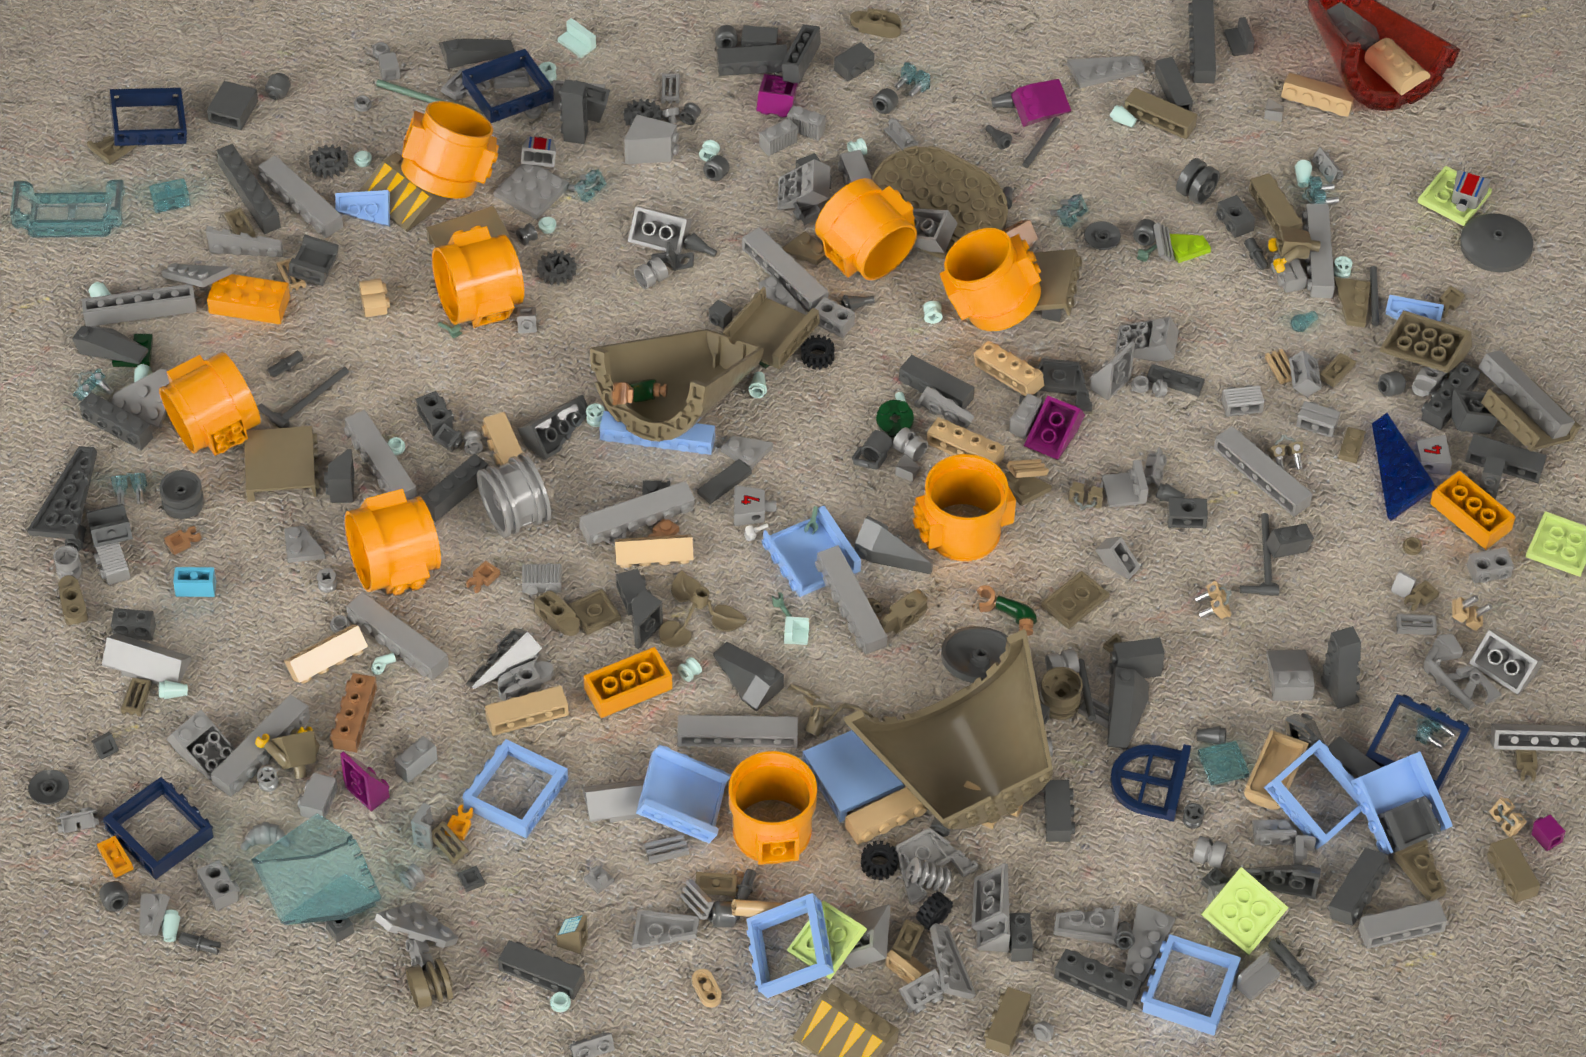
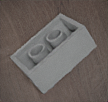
M636 206L628 242L666 251L667 242H670L675 253L679 255L684 247L685 239L689 235L692 219L643 206Z
M1488 630L1469 664L1519 695L1536 676L1544 660L1499 631Z

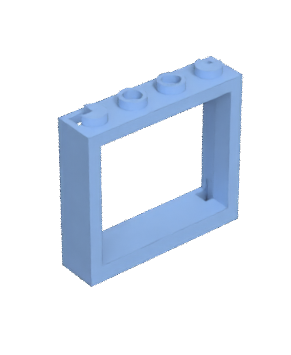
M505 739L502 745L497 746L491 760L488 759L486 761L483 771L476 775L470 789L467 788L462 797L464 809L469 810L473 808V813L527 838L568 781V768ZM507 755L553 776L522 820L477 798Z
M1320 740L1310 746L1264 787L1304 835L1316 837V849L1328 842L1361 812V803L1358 796L1352 790L1351 780L1355 778L1344 769L1342 763L1332 755L1327 745ZM1313 753L1358 804L1356 808L1326 834L1281 782Z
M813 893L747 918L748 930L746 932L750 938L751 945H749V951L753 956L752 969L756 974L755 985L758 986V992H761L765 997L775 996L834 973L822 902ZM808 913L817 964L770 981L762 930Z
M1169 934L1167 942H1162L1160 948L1161 958H1156L1153 968L1156 970L1155 974H1150L1147 986H1149L1148 992H1143L1141 1002L1144 1003L1142 1012L1214 1036L1239 970L1241 957ZM1171 950L1228 968L1211 1017L1153 999Z

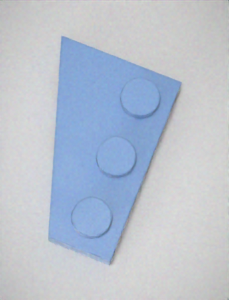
M382 190L335 193V210L341 214L390 227V192Z
M1389 295L1386 315L1398 320L1404 310L1441 322L1444 305Z

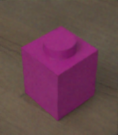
M1551 814L1544 818L1540 817L1534 822L1531 835L1546 852L1563 842L1566 831Z

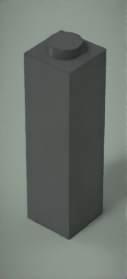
M1173 57L1156 60L1155 74L1167 101L1192 111L1193 100Z

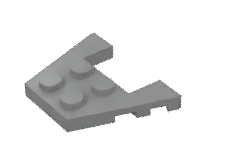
M930 827L895 846V851L898 853L899 867L911 906L927 898V892L922 886H919L918 880L913 884L911 877L909 879L906 878L908 865L914 857L926 860L928 863L932 862L935 866H943L951 861L962 877L979 868V865L974 860L968 859L962 851L956 850L950 845V842Z

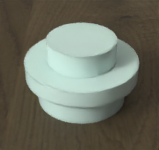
M359 151L354 155V162L359 167H367L372 160L371 154L367 151Z
M552 217L541 218L538 222L539 229L546 234L552 233L556 228V220Z
M393 437L388 441L387 444L394 455L402 454L405 451V443L401 438Z
M557 992L551 997L550 1006L556 1012H565L571 1006V999L566 993Z

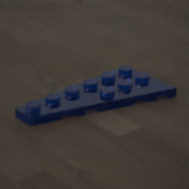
M1385 413L1372 423L1387 518L1392 521L1437 489V486L1390 415Z

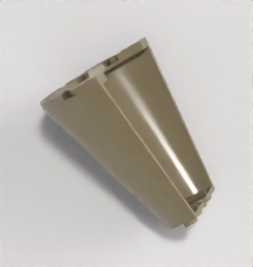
M703 329L590 348L591 370L596 373L597 382H595L598 393L614 419L625 424L626 430L635 436L649 441L660 442L675 439L689 431L758 366L763 356L764 347L742 340H737L735 344L730 336ZM647 379H656V383H661L662 386L668 384L667 397L660 395V397L655 396L654 400L612 405L611 391L615 382L631 384Z

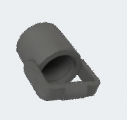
M872 431L864 445L860 446L853 455V464L868 469H879L887 458V452L893 445L891 438L882 431ZM862 454V456L867 460L859 459V457Z

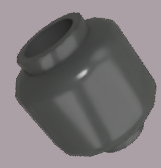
M731 25L720 26L715 32L717 47L719 49L735 48L738 41L735 28Z
M283 73L272 74L267 81L265 90L271 99H283L291 87V82L288 76Z
M889 88L880 90L873 98V106L881 114L890 113L898 104L897 94Z
M720 155L712 156L703 167L705 176L711 181H720L728 174L730 169L728 161Z
M1143 219L1137 223L1133 236L1138 244L1148 246L1155 242L1153 225L1156 223L1154 221Z
M1398 371L1382 374L1378 381L1379 391L1387 397L1402 394L1406 387V380Z
M118 881L104 884L99 891V898L104 907L109 911H120L128 904L129 895L123 884Z
M715 901L708 917L715 927H733L736 921L740 919V916L732 915V901Z

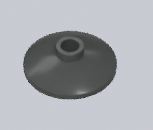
M1099 221L1090 224L1086 228L1084 237L1091 247L1099 250H1108L1118 245L1121 234L1115 225Z
M44 770L37 773L30 780L28 791L30 797L35 802L50 805L61 801L67 795L69 781L60 771Z

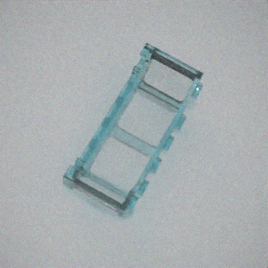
M123 180L108 181L106 183V192L35 193L31 183L27 181H14L10 210L12 225L17 229L22 227L28 230V235L33 238L107 237L111 229L122 225L123 196L125 195Z

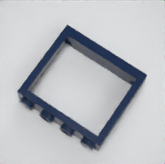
M526 49L462 71V84L490 123L554 101L553 86ZM524 67L540 89L539 91L491 107L476 84Z
M181 88L110 89V111L114 146L187 143V128ZM176 106L179 129L119 130L116 107Z
M1397 694L1366 756L1380 767L1395 762L1376 753V750L1400 705L1459 732L1460 735L1437 780L1433 779L1440 794L1470 735V727L1464 721L1450 719V716L1444 712L1439 711L1437 713L1431 710L1432 708L1427 704H1418L1407 695L1401 696Z
M162 777L103 818L105 829L112 836H116L119 843L155 880L214 838L213 826L209 823V820L207 818L204 819L195 806L191 807L186 797L182 793L178 794L173 784L167 783ZM163 795L198 832L159 861H156L121 824Z

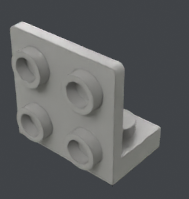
M1133 460L1132 468L1129 469L1128 473L1102 476L1109 507L1147 503L1148 486L1141 460Z

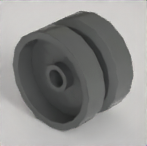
M1195 158L1181 172L1176 184V190L1183 196H1189V199L1194 203L1202 204L1215 190L1220 178V172L1212 166H1207L1199 158Z
M177 470L167 474L161 480L159 485L163 509L167 515L176 519H187L197 515L202 510L204 505L201 480L195 473L187 470Z

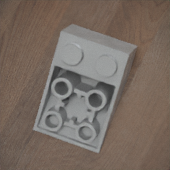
M813 159L779 177L777 209L795 208L793 205L795 202L798 207L816 205L829 199L831 167Z
M1171 317L1122 325L1119 327L1115 355L1133 341L1135 343L1133 358L1156 362L1174 359L1179 330Z
M202 710L193 715L166 739L180 756L209 780L212 779L211 773L235 750Z
M889 904L854 914L852 919L863 925L867 930L844 960L849 967L855 968L887 958L890 918Z

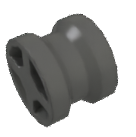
M687 103L679 117L685 124L693 125L700 116L701 109L694 103Z
M530 223L526 224L524 228L516 230L517 238L524 246L529 241L538 239L536 229Z
M1196 803L1185 806L1183 823L1186 827L1196 829L1202 825L1203 807Z

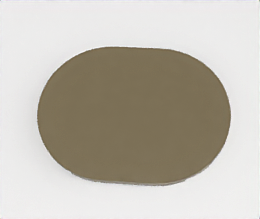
M911 146L904 148V150L895 154L892 153L886 157L876 168L871 178L882 190L888 186L893 190H898L902 199L909 201L913 208L949 210L956 220L957 226L945 253L929 252L920 249L932 256L945 259L950 248L960 238L972 231L983 228L1004 230L1006 227L1008 204L1005 193H1003L998 185L999 183L986 171L944 149L933 146Z

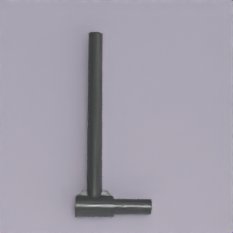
M343 367L284 414L273 412L262 403L257 408L277 427L288 428L290 425L289 418L347 375L349 370Z
M1263 513L1261 514L1265 582L1259 586L1240 585V593L1279 596V585L1272 581L1271 552L1266 545L1270 536L1269 515Z

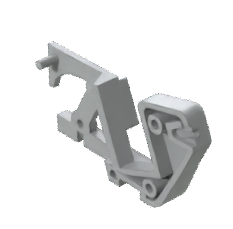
M1453 634L1439 635L1428 652L1423 665L1424 671L1427 674L1431 673L1436 678V684L1439 687L1445 686L1457 699H1460V703L1467 710L1475 706L1471 699L1478 684H1481L1487 692L1486 705L1499 698L1502 694L1475 666L1458 668L1456 673L1446 674L1441 669V661L1461 658L1463 649ZM1469 678V682L1463 690L1453 682V680Z

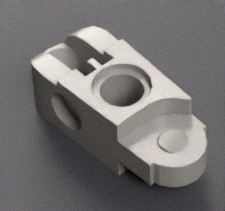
M1424 366L1413 382V392L1418 396L1432 395L1435 390L1440 388L1442 381L1447 378L1448 373Z
M535 659L504 673L498 680L499 697L505 701L512 697L524 696L540 689L541 684L550 680L553 676L552 664L547 661L537 662Z

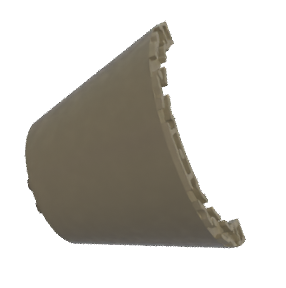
M1025 629L1006 637V651L999 657L1001 663L995 662L986 671L987 677L982 680L979 677L971 685L964 687L937 703L919 709L914 713L903 714L904 719L901 720L893 716L883 717V722H880L878 717L870 718L861 709L843 718L847 726L935 818L948 829H966L987 822H997L1001 816L1018 811L1019 806L1034 797L1052 779L1053 767ZM966 781H970L979 786L981 790L966 788L964 784Z

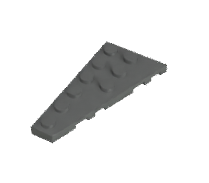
M79 446L29 526L27 532L30 536L77 540L97 456V451L94 447Z

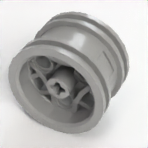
M520 453L517 457H510L508 463L498 467L490 465L486 467V470L480 469L477 471V484L484 507L493 526L503 538H507L511 534H517L520 528L533 523L537 526L542 521L547 522L551 519V507L544 483L534 463L525 453Z

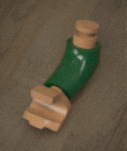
M647 379L631 384L615 382L611 391L612 405L654 400L655 396L660 397V395L667 397L668 384L662 386L661 383H656V379Z
M983 585L977 589V593L981 597L989 599L988 602L979 603L980 612H989L996 607L997 610L1016 619V623L1021 628L1019 631L1025 629L1027 636L1033 634L1032 628L1037 623V616L1031 607L1000 595L996 597L995 591L990 586Z

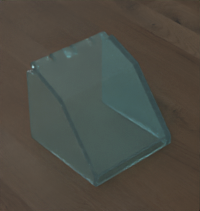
M318 813L251 859L276 914L284 925L346 919L376 906L375 902L382 898L377 886H374L375 881L368 869L363 854L359 855L361 850L356 839H352V834Z

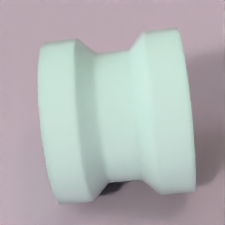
M552 62L541 63L539 68L551 84L557 78L556 65Z
M862 138L857 139L856 142L850 141L847 143L848 152L861 150L863 156L867 154V146Z
M713 140L704 141L699 152L700 158L707 162L712 156L717 155L720 151L719 144Z
M1346 256L1337 257L1333 268L1334 276L1348 278L1351 274L1352 260Z
M938 301L926 302L923 306L925 312L924 320L931 324L940 322L942 320L941 303Z
M590 404L586 409V420L592 427H600L603 412L605 411L601 404Z
M692 657L686 659V663L680 664L677 667L678 673L687 682L693 680L694 675H699L702 672L700 664Z

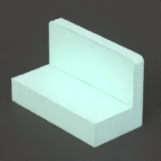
M572 18L566 21L567 31L558 37L559 43L580 58L596 48V35Z

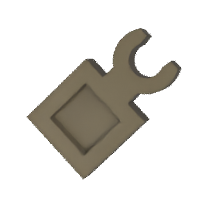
M1451 285L1439 298L1441 303L1438 304L1444 305L1443 318L1448 316L1449 309L1455 311L1465 299V294Z
M1425 580L1412 589L1411 595L1405 597L1404 604L1406 605L1408 602L1414 603L1411 606V610L1414 611L1420 603L1426 606L1439 596V591Z
M1515 750L1516 769L1522 770L1520 780L1524 781L1525 775H1530L1532 782H1534L1536 778L1535 770L1538 767L1536 750Z

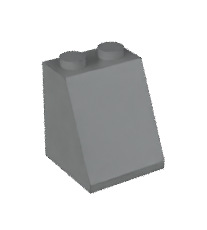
M636 115L624 139L625 164L672 161L674 155H677L679 152L677 125Z

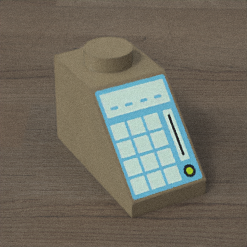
M586 915L564 919L562 926H558L555 932L557 947L581 954L588 939Z

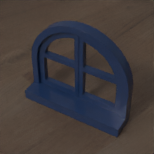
M1148 744L1135 746L1123 752L1116 759L1111 770L1110 783L1116 799L1124 807L1135 813L1174 822L1189 762L1191 746L1183 744L1181 751ZM1149 756L1145 774L1123 770L1132 760ZM1153 756L1175 761L1171 780L1149 776ZM1121 778L1142 782L1138 801L1129 796L1124 790ZM1146 783L1168 788L1164 808L1142 803Z

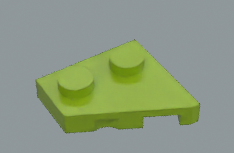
M1170 234L1173 255L1178 263L1211 253V247L1203 235Z

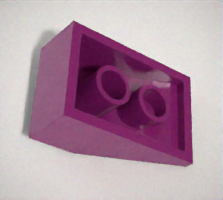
M764 74L758 92L756 111L765 115L772 113L780 117H787L788 112L794 105L798 83L783 81V76Z
M1060 79L1029 84L1017 88L1011 94L1023 127L1071 112Z
M1047 395L1024 447L1059 460L1077 433L1085 414L1080 408Z
M344 751L340 753L345 788L372 812L390 798L388 783L384 779L377 777L371 767H366L361 761Z

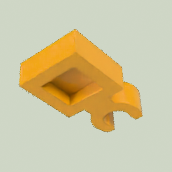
M460 805L457 809L458 816L452 815L447 826L460 840L464 841L471 827L470 819L473 817V808H470L467 813H463V805ZM444 830L445 835L451 837V836L447 833V831Z

